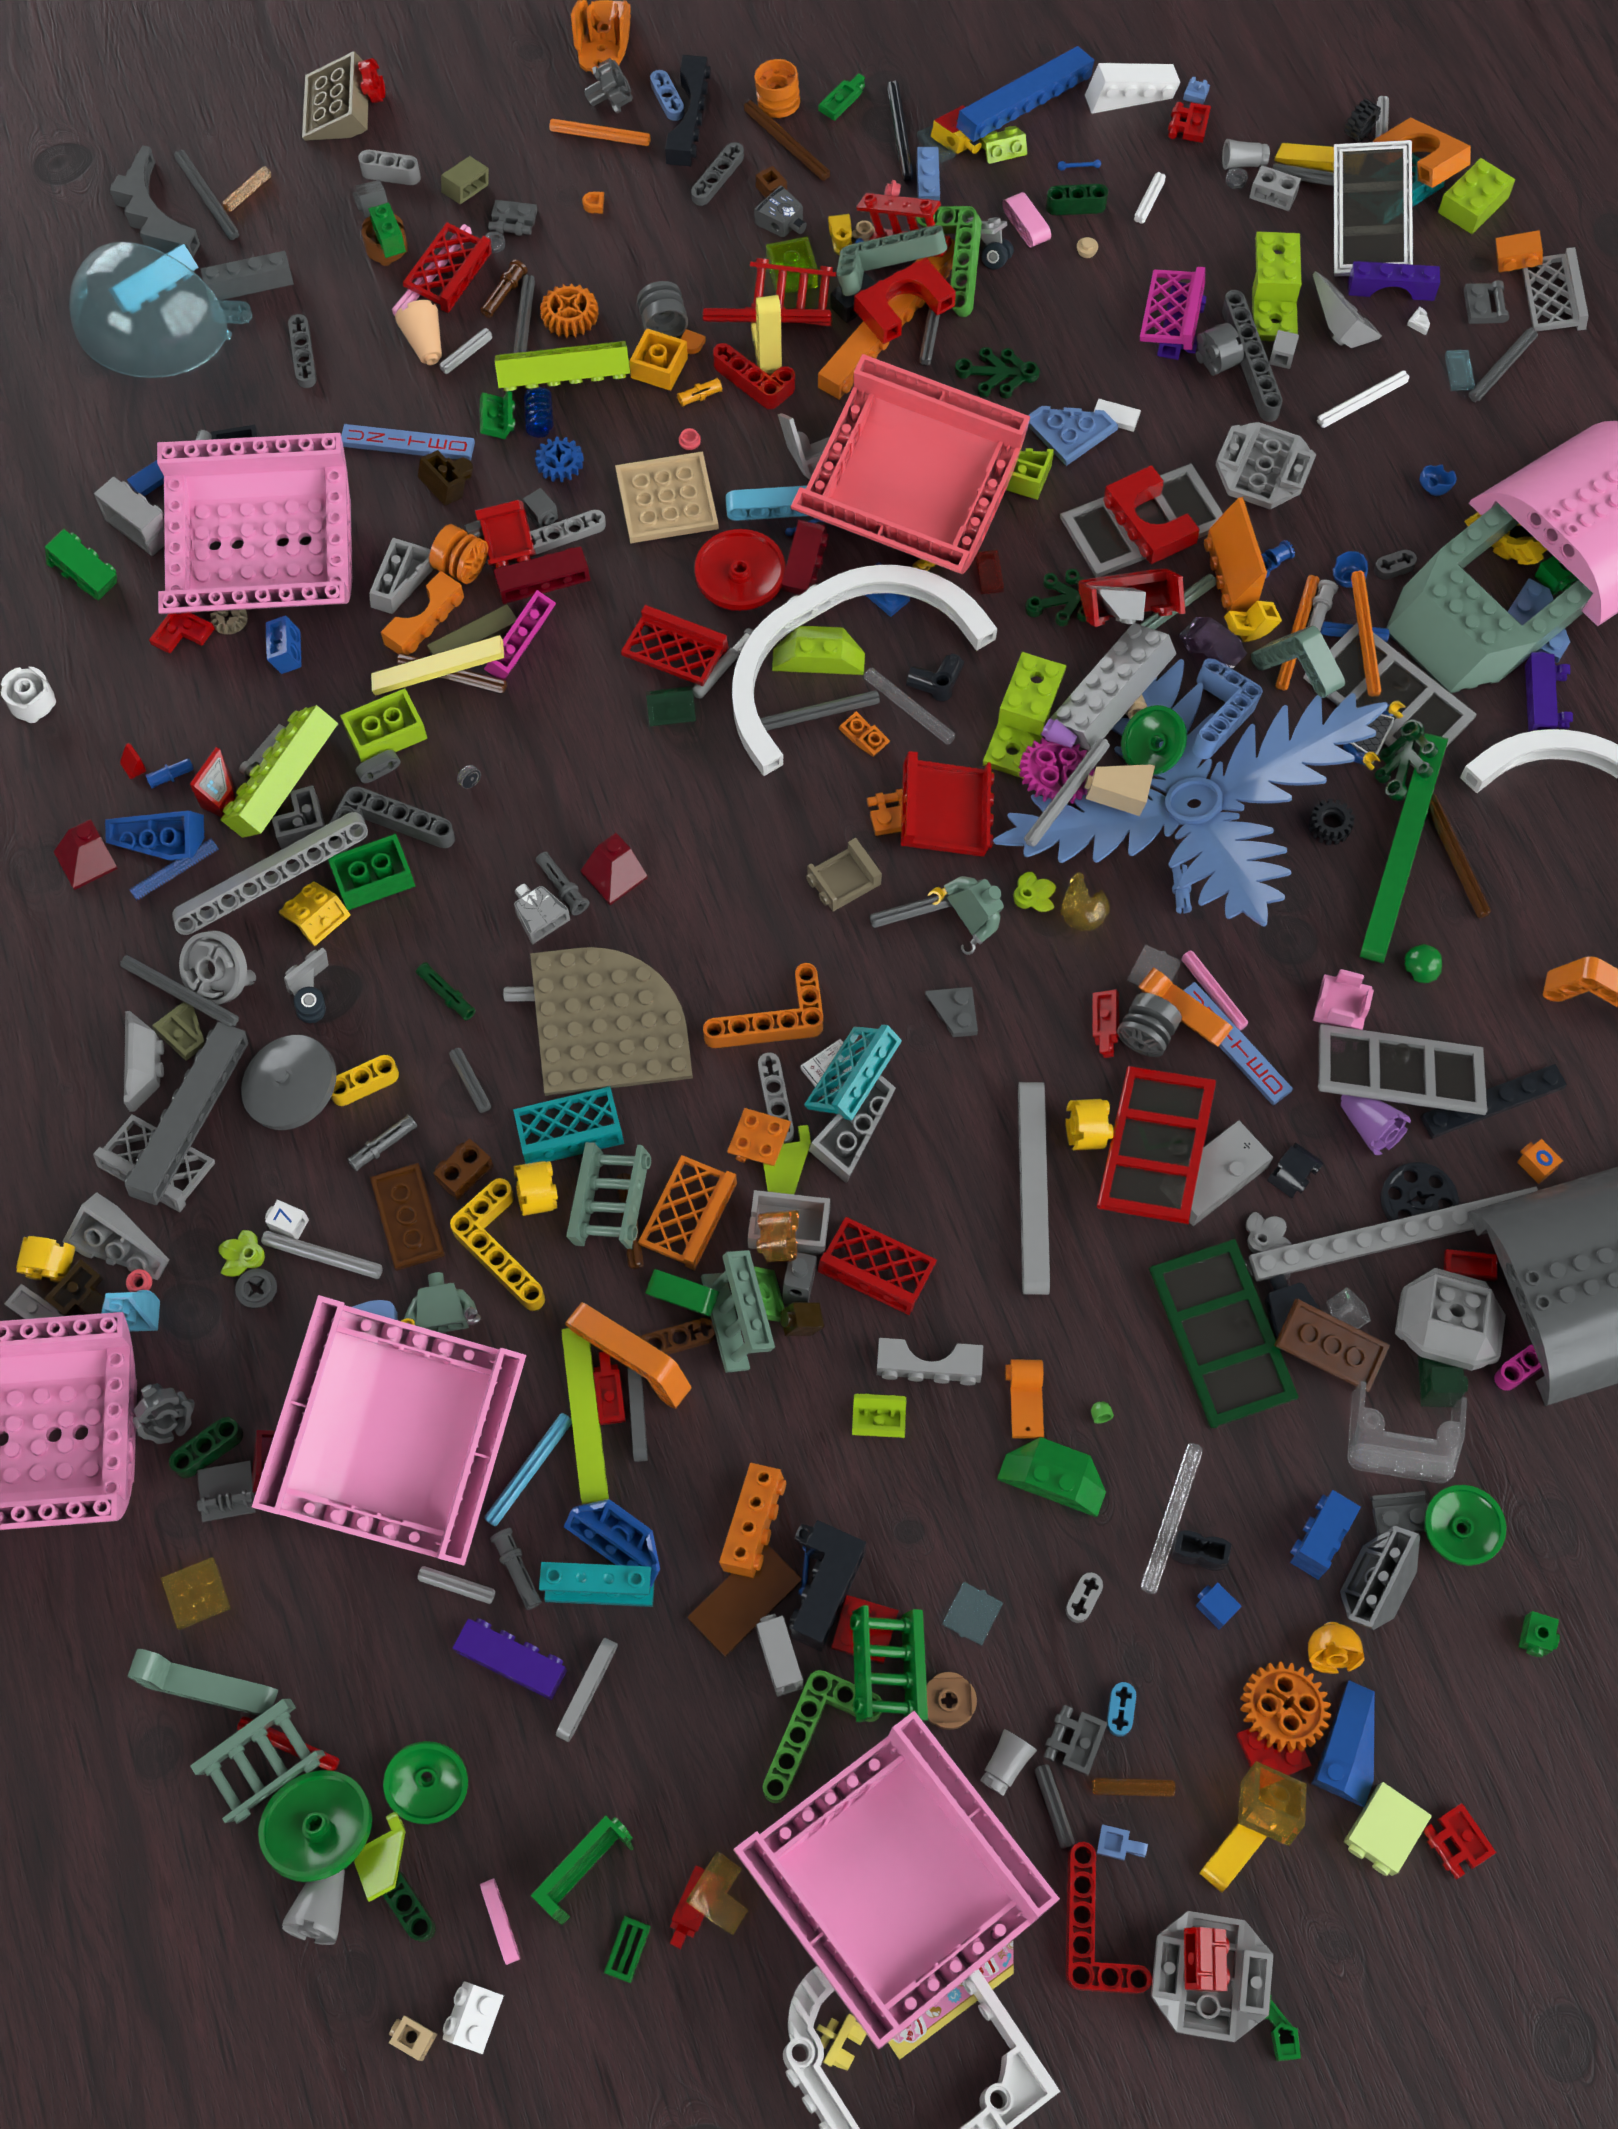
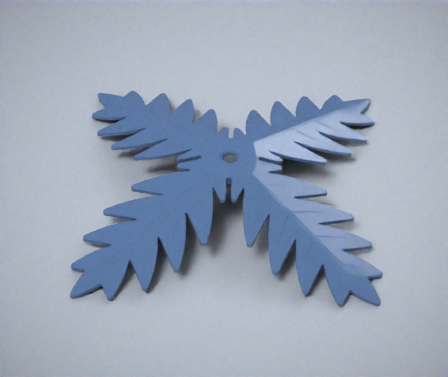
M1183 659L1177 661L1158 680L1156 677L1142 693L1147 707L1161 705L1172 708L1181 686L1184 670ZM1198 683L1172 708L1183 719L1187 733L1194 721L1201 701L1202 683ZM1351 693L1337 706L1323 725L1322 700L1317 695L1301 716L1290 741L1288 706L1284 705L1268 729L1258 757L1256 758L1255 725L1251 724L1236 746L1225 775L1223 776V763L1220 761L1215 766L1209 780L1206 778L1212 767V759H1207L1198 768L1202 759L1193 754L1192 747L1200 729L1215 715L1211 713L1187 735L1186 747L1180 760L1170 770L1154 775L1160 779H1152L1151 786L1167 795L1164 796L1150 789L1148 794L1150 799H1147V803L1140 816L1087 800L1086 795L1083 794L1082 800L1075 798L1074 801L1081 811L1066 805L1036 846H1028L1024 841V837L1039 817L1021 813H1008L1009 820L1016 828L994 838V844L1024 846V856L1030 857L1060 841L1058 861L1063 863L1083 850L1095 837L1093 861L1097 863L1116 849L1128 832H1130L1128 853L1130 856H1134L1152 842L1163 826L1165 836L1169 837L1179 825H1183L1175 834V839L1186 838L1172 855L1169 867L1174 868L1196 856L1198 857L1183 875L1179 884L1180 888L1184 889L1212 875L1200 893L1198 900L1200 906L1228 893L1225 903L1227 919L1245 913L1256 923L1266 926L1268 921L1267 904L1283 901L1285 895L1279 890L1260 882L1291 875V870L1279 865L1253 860L1284 854L1287 852V848L1265 842L1241 841L1272 834L1274 830L1272 827L1260 824L1232 821L1239 819L1238 813L1221 811H1243L1244 805L1238 801L1248 803H1281L1292 800V795L1272 783L1294 786L1326 783L1325 776L1305 765L1325 766L1353 762L1355 760L1354 755L1336 745L1354 743L1374 737L1376 730L1367 725L1388 708V703L1382 702L1356 708V695ZM1121 718L1111 730L1122 736L1130 719ZM1163 741L1160 742L1159 748L1163 745ZM1115 747V753L1124 759L1121 747ZM1034 794L1031 795L1032 801L1042 812L1052 801L1051 798H1048L1044 802L1043 796L1034 797ZM1193 799L1201 801V805L1197 808H1190L1187 804Z

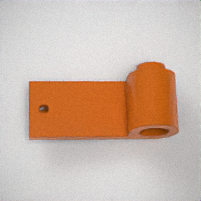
M1011 1359L1010 1365H1005V1380H1010L1012 1438H1044L1043 1360Z

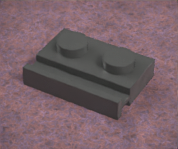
M1425 1491L1372 1496L1370 1500L1373 1505L1372 1511L1377 1536L1388 1532V1529L1393 1526L1415 1533L1425 1532L1424 1517L1428 1507L1425 1500Z

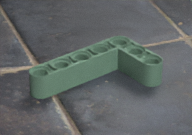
M929 226L851 244L841 249L836 274L842 294L850 296L860 291L864 271L926 258L945 252L948 247L942 226Z
M1309 626L1271 641L1251 653V660L1260 671L1298 658L1315 692L1321 698H1325L1345 686V679L1321 632L1315 626Z
M144 1649L136 1650L128 1673L130 1679L148 1689L260 1716L274 1706L278 1693L277 1689L262 1684L171 1663L162 1655Z

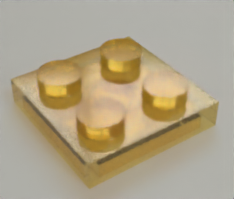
M213 1557L161 1578L176 1627L179 1630L231 1609L216 1561Z

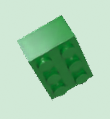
M396 834L339 853L328 859L347 910L416 887Z

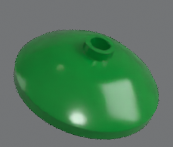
M1149 706L1137 712L1127 723L1122 735L1121 749L1128 765L1155 766L1153 776L1170 770L1180 760L1186 747L1187 730L1185 723L1177 712L1166 706ZM1163 741V745L1159 748L1160 742Z
M1470 1485L1447 1487L1434 1496L1425 1512L1424 1526L1430 1544L1437 1553L1455 1564L1474 1566L1487 1562L1499 1552L1505 1541L1506 1520L1502 1509L1493 1497L1477 1487ZM1457 1525L1463 1526L1465 1533L1458 1532Z
M431 1741L410 1744L397 1752L386 1768L383 1781L385 1798L392 1810L407 1821L417 1824L440 1822L454 1814L463 1803L468 1789L467 1769L460 1756L446 1745ZM424 1772H429L432 1774V1776L430 1778H425L422 1774Z

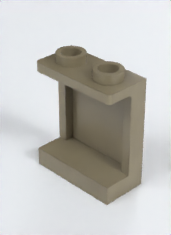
M854 838L848 842V849L816 867L812 863L807 865L806 879L812 888L816 887L822 903L825 906L828 905L832 911H835L880 886L882 873L857 838Z

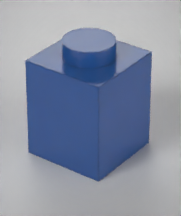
M1219 1583L1213 1588L1207 1585L1197 1596L1200 1601L1196 1607L1219 1630L1242 1607Z

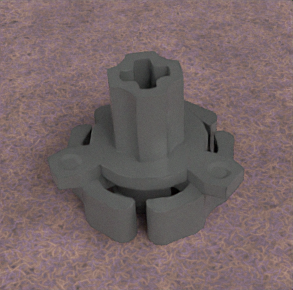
M609 58L600 63L598 68L596 66L592 68L598 82L585 88L584 92L593 107L609 99L614 111L620 113L622 112L620 107L631 102L633 97L630 93L629 83L615 60Z
M158 1383L154 1385L148 1384L141 1389V1401L134 1408L136 1417L132 1420L137 1430V1436L152 1440L157 1444L170 1443L174 1440L171 1432L173 1429L178 1436L184 1435L191 1426L194 1400L188 1399L183 1391L176 1393L174 1388L163 1389Z

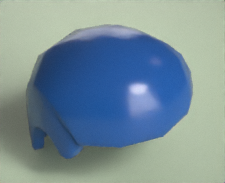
M1428 465L1421 471L1419 481L1426 492L1434 496H1441L1452 489L1457 481V477L1453 470L1446 472L1443 465Z
M1347 551L1336 558L1333 577L1338 585L1345 588H1353L1351 576L1354 571H1363L1366 579L1368 563L1363 554L1357 551Z

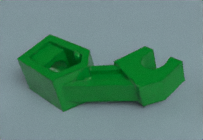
M1270 1995L1269 2016L1265 2020L1268 2019L1275 2027L1271 2031L1276 2061L1300 2059L1298 2028L1291 2025L1271 2000L1272 1995ZM1278 2030L1290 2032L1289 2036L1292 2043L1280 2044Z

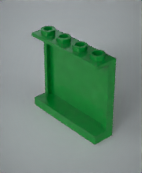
M605 1815L531 1896L552 1918L563 1925L570 1916L558 1903L618 1839L631 1851L634 1848L630 1842L633 1837L616 1817L610 1820Z

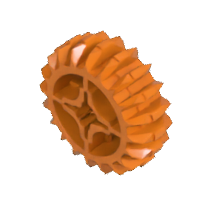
M572 283L570 286L563 284L561 288L555 286L554 291L548 290V294L543 296L540 306L541 319L545 327L549 328L551 333L556 332L558 337L562 334H565L566 338L569 335H574L576 338L578 333L584 335L585 330L591 331L592 325H596V319L599 315L598 303L593 293H590L588 288L583 289L581 285L574 287Z

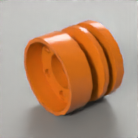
M773 59L761 64L756 69L754 75L758 106L771 118H783L793 114L800 105L799 81L796 67L791 62L783 59Z
M453 524L446 525L438 533L432 544L429 554L430 566L445 574L450 573L451 577L469 584L477 578L485 564L488 555V545L486 541L477 538L473 534L468 535L466 531Z

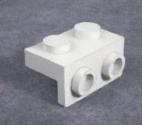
M464 1981L455 1994V2005L451 2016L444 2023L443 2040L483 2054L503 1995Z

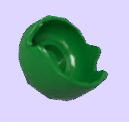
M1420 944L1410 948L1405 955V969L1412 974L1416 982L1429 983L1436 980L1441 974L1442 956L1435 947Z

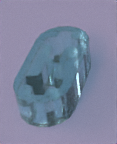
M218 300L210 306L213 320L219 323L244 324L252 319L250 305L244 301Z

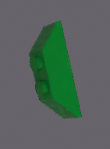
M1042 1437L1006 1454L997 1478L1001 1482L1094 1517H1098L1106 1494L1090 1455Z

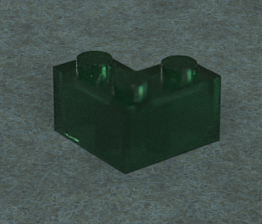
M1418 1355L1421 1407H1453L1465 1392L1468 1391V1378L1464 1376L1463 1368Z

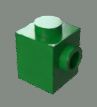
M1531 1611L1524 1619L1519 1648L1526 1649L1527 1654L1535 1657H1543V1655L1546 1656L1552 1652L1553 1649L1556 1650L1560 1640V1634L1557 1633L1559 1619Z

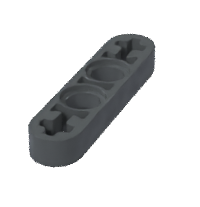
M740 143L728 144L691 189V198L694 204L703 206L709 203L744 159V148ZM720 165H727V166H729V167H728L727 169H725V170H722V169H719V168H718ZM710 178H714L717 180V182L708 183L707 180Z
M296 314L290 317L288 321L295 376L299 386L310 388L317 381L310 327L304 315ZM297 324H301L302 331L297 330ZM304 339L307 341L304 345H296L298 340ZM303 356L309 357V360L304 363L298 361ZM303 371L308 372V378H304Z
M628 1367L634 1462L648 1461L643 1380L640 1374Z

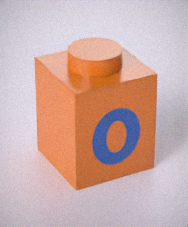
M1541 1139L1535 1145L1532 1142L1527 1144L1520 1151L1522 1156L1517 1163L1540 1184L1557 1170L1563 1160Z

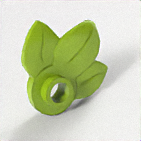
M1026 872L1021 875L1017 882L1018 887L1013 894L1015 904L1022 909L1033 907L1040 912L1054 909L1053 903L1048 898L1055 892L1056 885L1048 879L1037 880L1033 872Z
M242 1230L238 1240H226L218 1248L220 1255L227 1260L221 1270V1274L228 1277L239 1276L247 1268H258L265 1259L264 1250L258 1245L257 1236L249 1230Z

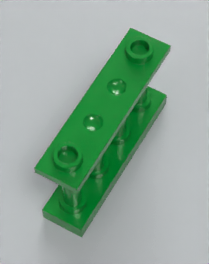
M866 1605L852 1611L850 1627L853 1630L855 1677L853 1711L856 1714V1722H863L872 1718L873 1712L901 1713L907 1717L913 1711L917 1713L923 1722L928 1721L923 1610L912 1609L901 1615V1620L869 1617V1608ZM869 1629L900 1631L902 1633L903 1646L870 1645ZM870 1656L901 1658L904 1662V1673L871 1672ZM871 1684L903 1686L905 1689V1702L872 1700Z

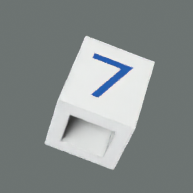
M279 1200L268 1209L265 1216V1222L271 1231L297 1240L309 1221L304 1211Z

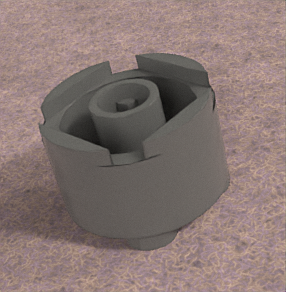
M1223 323L1197 335L1198 351L1196 352V358L1200 364L1204 363L1212 376L1230 369L1243 361L1244 349L1242 343L1238 345L1236 338L1239 335L1236 329L1229 323Z

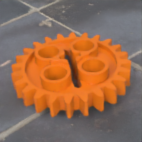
M1282 1662L1277 1664L1276 1669L1271 1663L1267 1665L1266 1671L1260 1667L1256 1672L1257 1675L1252 1674L1248 1679L1250 1683H1246L1243 1687L1247 1693H1243L1240 1700L1246 1702L1240 1708L1241 1711L1249 1713L1243 1721L1253 1723L1249 1731H1258L1260 1733L1257 1738L1258 1741L1263 1738L1268 1739V1748L1273 1743H1276L1278 1752H1281L1284 1746H1287L1289 1753H1292L1296 1746L1301 1752L1306 1748V1744L1312 1747L1316 1743L1315 1739L1320 1740L1324 1735L1322 1731H1325L1329 1726L1325 1721H1328L1331 1717V1714L1326 1712L1331 1703L1323 1701L1328 1693L1319 1692L1318 1690L1322 1683L1317 1682L1314 1684L1312 1682L1313 1673L1307 1677L1304 1676V1667H1301L1298 1672L1294 1671L1293 1663H1290L1287 1669L1284 1668ZM1277 1684L1284 1685L1288 1692L1281 1691ZM1261 1703L1268 1704L1272 1712L1266 1711ZM1299 1703H1305L1310 1711L1302 1709ZM1284 1704L1289 1707L1287 1710L1284 1709ZM1283 1722L1290 1723L1294 1731L1288 1730Z

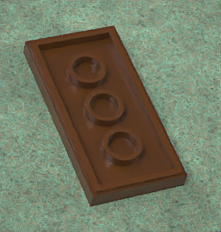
M419 1163L370 1177L395 1270L398 1271L444 1257L445 1253Z
M1295 1299L1274 1346L1365 1392H1369L1390 1345L1299 1299Z
M764 1545L761 1553L763 1555V1564L760 1571L756 1570L754 1578L732 1573L687 1617L724 1657L740 1644L757 1627L758 1623H761V1618L768 1616L802 1582V1578L769 1545Z

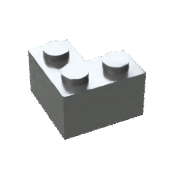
M313 785L290 792L294 812L272 817L276 838L281 850L325 826L319 800Z

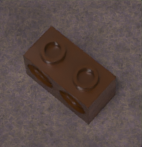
M469 1138L465 1143H460L447 1160H442L436 1166L433 1174L436 1181L458 1201L494 1166L491 1157ZM470 1156L477 1157L472 1163L465 1162ZM452 1173L459 1174L454 1180L447 1179Z

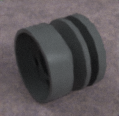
M669 281L653 282L639 292L637 304L644 332L647 328L672 337H678L686 330L688 317L683 304L681 290L676 284Z
M1140 993L1136 995L1129 1007V1014L1124 1016L1122 1023L1118 1027L1117 1034L1119 1039L1132 1050L1149 1057H1160L1170 1042V1036L1174 1035L1182 1016L1180 1011L1166 999L1150 993Z

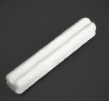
M1157 172L1154 175L1135 213V222L1140 224L1145 222L1165 182V174Z

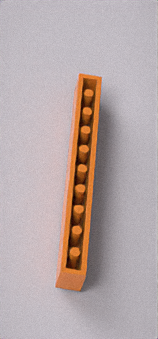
M951 239L952 244L943 257H927L945 279L948 277L953 266L955 240ZM912 294L897 295L888 302L889 306L902 320V326L909 322L914 312L925 303L923 299ZM863 321L818 373V388L840 400L853 386L854 371L862 354L877 359L878 354L888 347L889 342L883 345Z

